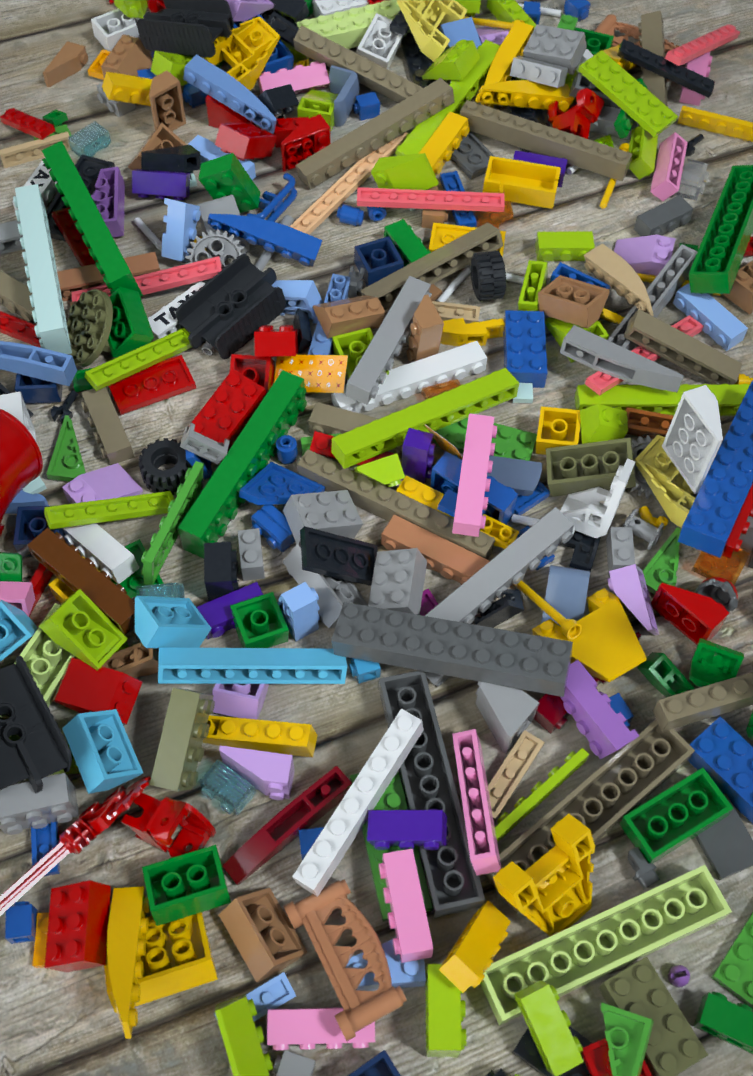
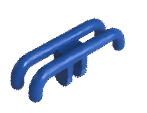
M285 173L283 178L288 181L286 186L277 195L265 191L262 194L263 199L260 198L259 208L263 211L259 214L248 213L246 216L265 219L272 213L267 220L275 222L297 197V190L294 187L295 178ZM290 193V195L283 201L286 195Z

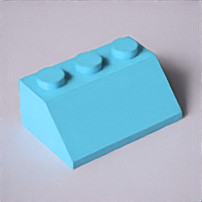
M136 596L135 633L146 648H199L212 629L190 598Z
M4 600L0 601V662L32 637L38 629L24 611Z
M116 709L79 713L62 728L88 794L110 790L143 774Z

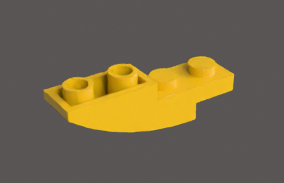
M464 318L443 321L444 326L440 344L462 346L478 341L480 346H485L487 339L503 337L504 320L503 318L467 324H465Z

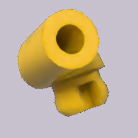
M643 506L638 510L642 520L658 528L663 523V529L668 525L666 517H653L647 506Z

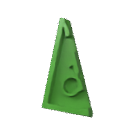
M65 415L46 475L48 479L70 482L77 476L86 473L72 420L69 415Z
M678 527L643 570L647 589L654 595L661 583L672 586L676 585L680 545L678 539L681 530Z
M601 1003V1011L603 1012L606 1028L605 1035L609 1046L608 1053L612 1076H640L654 1021Z

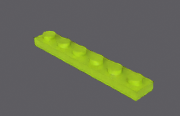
M185 328L180 329L85 372L84 377L95 391H98L192 348L188 340L190 333Z
M171 491L50 506L44 508V515L49 529L168 513L169 504L172 499L174 500Z
M581 748L577 753L572 751L564 759L566 763L561 768L556 766L547 775L549 779L544 783L539 781L531 789L532 794L527 799L523 796L515 803L514 807L516 809L510 814L505 812L496 821L498 825L495 827L497 843L586 762L589 753L584 748Z

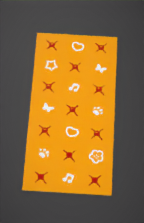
M348 355L277 356L274 382L282 370L303 378L306 392L344 393Z
M426 426L428 431L434 434L433 438L444 451L456 455L463 460V457L454 445Z

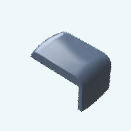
M332 65L329 72V86L331 93L338 94L334 101L335 127H340L345 124L353 110L355 96L359 95V80L356 72Z
M489 455V460L493 461L491 474L487 473L488 476L494 477L504 486L511 487L518 495L530 496L533 494L540 480L541 462Z
M550 565L545 601L566 619L578 621L583 618L590 571ZM543 611L541 623L549 619L553 620Z

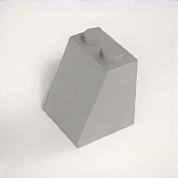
M233 195L197 204V206H200L199 210L201 212V231L207 236L209 235V230H212L213 234L217 232L208 224L209 214L240 215ZM220 230V234L223 235L225 231ZM241 237L234 238V242L240 240L238 247L244 246L245 250L242 253L250 252V246L246 239ZM215 244L212 249L220 251L223 246Z
M478 682L479 688L475 693L477 695L475 704L502 752L507 754L523 731L534 720L539 702L521 689Z

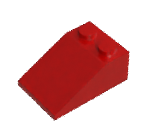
M231 354L230 372L232 369H235L264 387L268 393L273 384L275 361L268 356L255 357L253 355Z
M665 583L659 585L651 602L652 608L696 645L700 638L710 641L718 633L729 615L726 608L714 599Z
M70 658L53 701L79 713L116 709L124 726L127 725L143 682L123 672L103 666L96 670L82 660Z

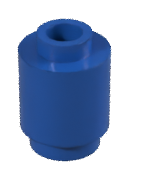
M343 204L342 207L338 208L337 218H339L340 223L353 226L362 225L364 211L358 207Z
M367 207L369 218L373 221H380L387 215L386 207Z
M290 435L281 436L276 441L277 458L283 464H292L298 456L296 439Z

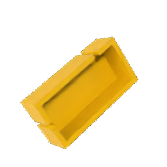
M490 156L484 179L483 193H504V201L553 209L561 167Z

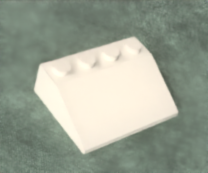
M706 385L683 392L662 444V448L694 494L699 492L723 441L718 400Z

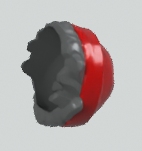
M709 577L702 581L695 589L697 594L710 597L716 602L721 603L728 612L738 607L737 589L727 579Z

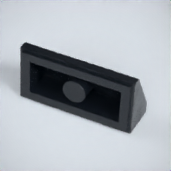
M298 308L293 325L294 329L298 331V353H301L311 345L312 334L308 313Z

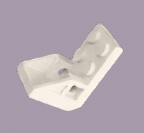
M627 459L624 466H619L616 476L612 481L610 491L596 487L568 494L560 511L574 524L576 531L594 538L607 534L635 461Z

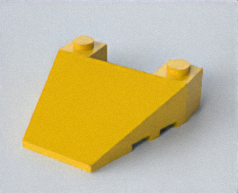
M259 16L240 23V27L232 29L230 37H217L214 41L215 55L210 58H202L213 65H217L222 60H225L232 67L226 73L250 91L255 86L275 49L280 35Z
M606 588L587 597L590 614L577 621L582 626V631L576 639H568L562 634L561 627L551 619L532 629L533 635L573 642L571 663L579 660L591 676L606 682L613 681L647 660L619 598Z
M567 814L550 829L555 846L526 871L511 861L493 876L499 894L549 936L570 928L591 909L593 883L589 881L590 873L594 871V864L590 862L591 854L595 853V844L590 829L571 814Z

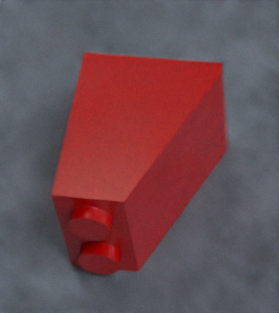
M210 95L206 96L209 126L219 129L221 123L250 122L254 124V122L233 111Z

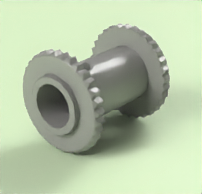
M634 509L627 517L623 527L632 528L634 535L649 542L647 549L651 550L661 537L664 524L661 523L657 528L636 516L638 510Z

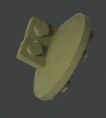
M97 289L83 292L77 303L71 305L69 309L70 316L67 321L72 353L68 355H72L75 365L81 368L91 365L102 351L111 353L108 338L113 320L112 302L105 292Z

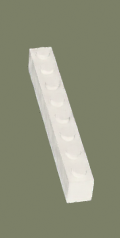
M474 341L388 370L389 374L386 376L384 383L378 385L379 390L375 399L371 398L368 405L345 396L347 384L344 386V393H332V403L334 407L356 413L370 411L376 407L388 405L393 401L405 399L420 392H426L434 387L444 386L449 382L461 380L473 374H479L486 370L487 357L478 341Z
M403 709L399 711L292 876L298 885L315 896H319L368 819L369 810L375 808L424 729L421 719Z

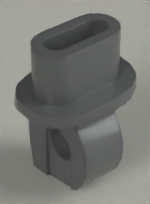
M637 847L628 851V861L636 872L633 877L634 881L638 880L642 888L646 889L660 880L654 871L656 866L653 863L648 864Z

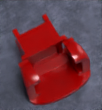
M584 88L577 93V104L565 113L558 108L559 102L557 100L549 105L548 116L549 121L553 124L552 128L588 139L590 124L598 120L605 102L594 91Z
M141 793L133 802L144 809L142 816L135 818L125 814L121 821L136 833V838L161 849L165 853L168 851L172 858L203 849L209 838H213L216 834V830L210 821L187 802L165 797L160 801L144 793ZM180 826L182 830L174 841L171 836L176 828ZM188 845H193L190 851H186Z

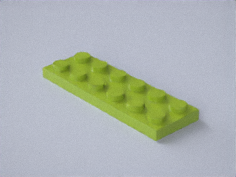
M602 50L582 63L578 68V71L654 138L676 122L679 117Z

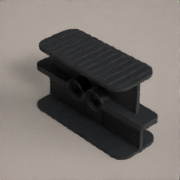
M163 0L165 9L162 13L146 12L143 16L144 19H139L136 23L142 44L149 51H162L190 56L197 54L198 56L208 58L213 57L216 53L214 41L217 37H230L232 34L231 29L234 26L230 6L226 0Z
M242 254L210 279L209 282L204 284L190 298L185 300L177 308L175 316L180 328H185L190 333L188 336L190 345L197 349L207 341L219 352L222 359H229L231 354L237 352L254 337V332L260 326L268 325L284 311L286 301L283 290L280 287L274 288L272 286L277 279L275 270L269 267L262 272L251 263L247 254Z
M22 656L16 657L15 664L0 669V715L10 716L6 720L0 719V790L28 778L34 792L38 793L43 790L42 778L62 769L65 772L70 771L72 757L68 744L65 742L64 736L61 734V730L58 728ZM17 735L21 739L12 741L8 737Z

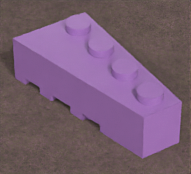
M119 167L101 169L95 184V193L91 197L112 237L124 236L125 181Z
M576 660L570 664L565 694L561 699L564 702L565 710L577 722L576 726L579 732L585 735L589 741L592 752L602 759L639 737V734L635 729L630 731L624 724L626 718L621 712L618 714L614 712L610 707V698L606 693L598 692L596 689L597 682L580 661Z

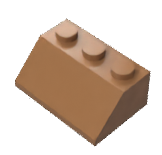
M123 34L101 67L104 78L106 72L138 77L137 70L150 69L153 61L151 52L143 46L139 38Z
M166 70L152 78L149 99L155 129L163 123L171 131H174L185 125L186 119L180 81Z
M161 123L152 132L128 167L131 170L141 169L142 151L187 144Z
M560 275L538 292L539 311H544V315L550 318H556L588 329L599 319L608 298L609 289Z
M428 294L424 295L414 313L413 322L410 325L411 335L408 338L409 348L406 354L408 360L412 362L436 355L439 352L444 323Z
M368 295L313 305V310L327 338L369 327L370 329L379 328L386 313L378 297Z
M270 887L235 898L219 914L256 982L274 976L308 953Z

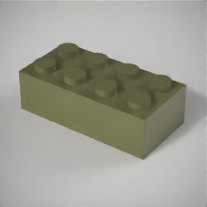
M631 438L546 448L547 480L551 497L568 495L596 487L610 490L619 466H624L627 459L634 461ZM634 467L626 488L636 487Z
M172 688L150 785L177 792L192 790V787L196 785L198 780L197 765L198 762H201L204 754L202 744L209 732V724L207 722L209 714L213 713L215 706L214 695L188 689Z
M647 956L606 980L598 987L608 1005L654 1021L644 1057L652 1076H677L708 1056L705 1048Z

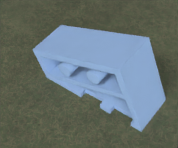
M165 198L164 204L168 205L167 215H164L163 222H167L166 233H163L161 256L181 262H189L185 259V256L191 255L187 252V248L193 249L190 242H193L196 239L195 236H197L196 225L201 215L200 206Z
M276 280L272 284L274 288L280 287L285 296L286 306L280 315L284 316L285 313L295 315L296 310L299 308L308 313L309 319L313 320V323H318L313 305L322 304L323 301L313 280Z
M304 582L281 594L277 603L295 642L319 630L318 621L320 617L318 610L320 608L317 603L319 597L313 587L309 588L307 583Z
M393 940L381 944L388 962L394 988L398 986L401 988L425 986L424 959L401 963L400 954L395 955ZM363 952L351 957L346 968H365L368 965V961L363 959ZM366 973L356 990H377L379 983L374 981V973Z

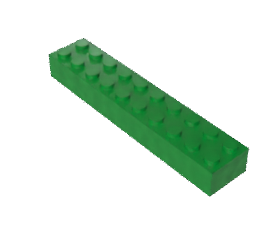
M60 141L41 150L45 157L42 161L47 170L51 168L49 174L53 182H58L55 186L60 195L64 194L61 198L66 207H71L68 211L73 221L77 220L75 225L79 233H84L82 239L87 248L91 246L89 252L94 261L98 260L95 262L100 274L103 275V280L108 289H110L111 294L120 286L138 291L140 297L143 296L63 142Z
M733 165L689 272L691 293L730 294L753 232V165Z
M282 370L179 525L178 531L183 550L204 559V543H215L220 536L223 537L225 535L227 525L237 516L241 503L244 504L246 502L245 499L239 497L240 489L268 465L270 458L274 457L277 453V439L288 435V430L296 424L300 411L303 412L306 408V388L303 378Z

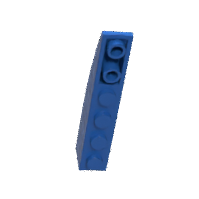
M209 214L208 224L213 229L227 231L230 236L234 235L235 238L241 237L246 239L252 245L258 244L269 252H278L284 258L295 259L304 266L310 265L313 267L323 241L289 226L265 219L233 214Z

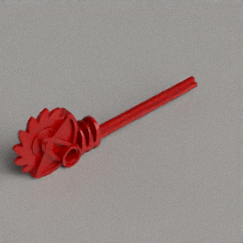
M143 777L126 789L123 785L120 786L101 804L97 801L82 812L78 819L59 835V843L0 895V916L70 853L79 854L82 848L90 844V841L95 840L97 835L109 828L119 814L129 809L133 801L149 785L151 777Z

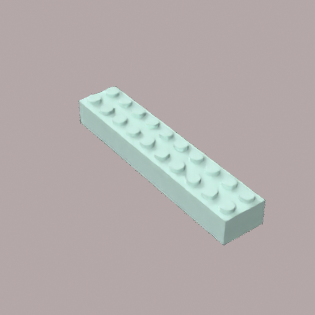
M38 184L15 188L16 196H13L15 207L18 208V210H15L17 220L21 222L17 225L20 235H23L20 238L22 249H25L22 255L25 264L28 263L25 266L27 278H30L27 281L29 292L33 293L29 297L32 308L35 307L32 311L34 322L38 323L37 326H34L37 338L41 337L39 339L41 348L71 354L72 349L47 212Z

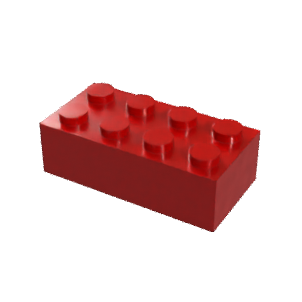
M232 369L191 422L195 424L194 431L219 443H224L225 439L229 440L227 450L229 451L266 396V389L235 369Z

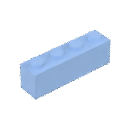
M199 135L187 144H190L200 152V167L201 163L229 154L222 152L220 147L214 145L215 143ZM247 159L245 161L239 160L253 180L256 177L255 163Z
M690 283L677 290L673 301L676 308L681 310L686 316L690 315L704 325L703 332L708 334L724 350L728 351L743 341L748 328L710 294L691 293Z

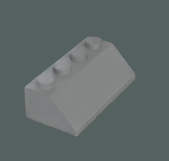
M297 544L283 560L288 573L294 577L298 585L306 582L309 588L313 587L319 597L317 603L320 608L318 614L328 628L336 627L343 602L368 606L351 581L302 570L301 544Z

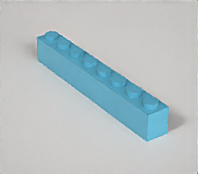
M159 647L158 684H345L346 657L335 655L333 649Z

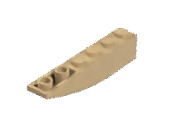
M603 243L584 254L586 261L584 265L589 273L592 272L598 280H602L610 285L619 296L626 298L629 304H633L638 309L654 316L643 282L635 270L621 256Z

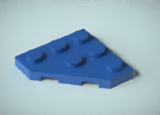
M270 462L240 489L239 497L256 505L286 504L291 495L324 492L325 486Z

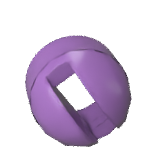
M675 965L668 972V980L677 988L684 987L690 981V972L683 965ZM676 973H685V976H681L676 979L674 977V974Z

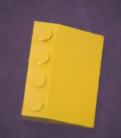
M202 912L156 926L153 916L146 917L148 918V934L143 935V939L146 941V954L141 956L143 978L138 979V985L140 984L141 998L140 1002L135 1003V1007L218 980ZM106 954L104 971L107 994L114 1012L117 1013Z

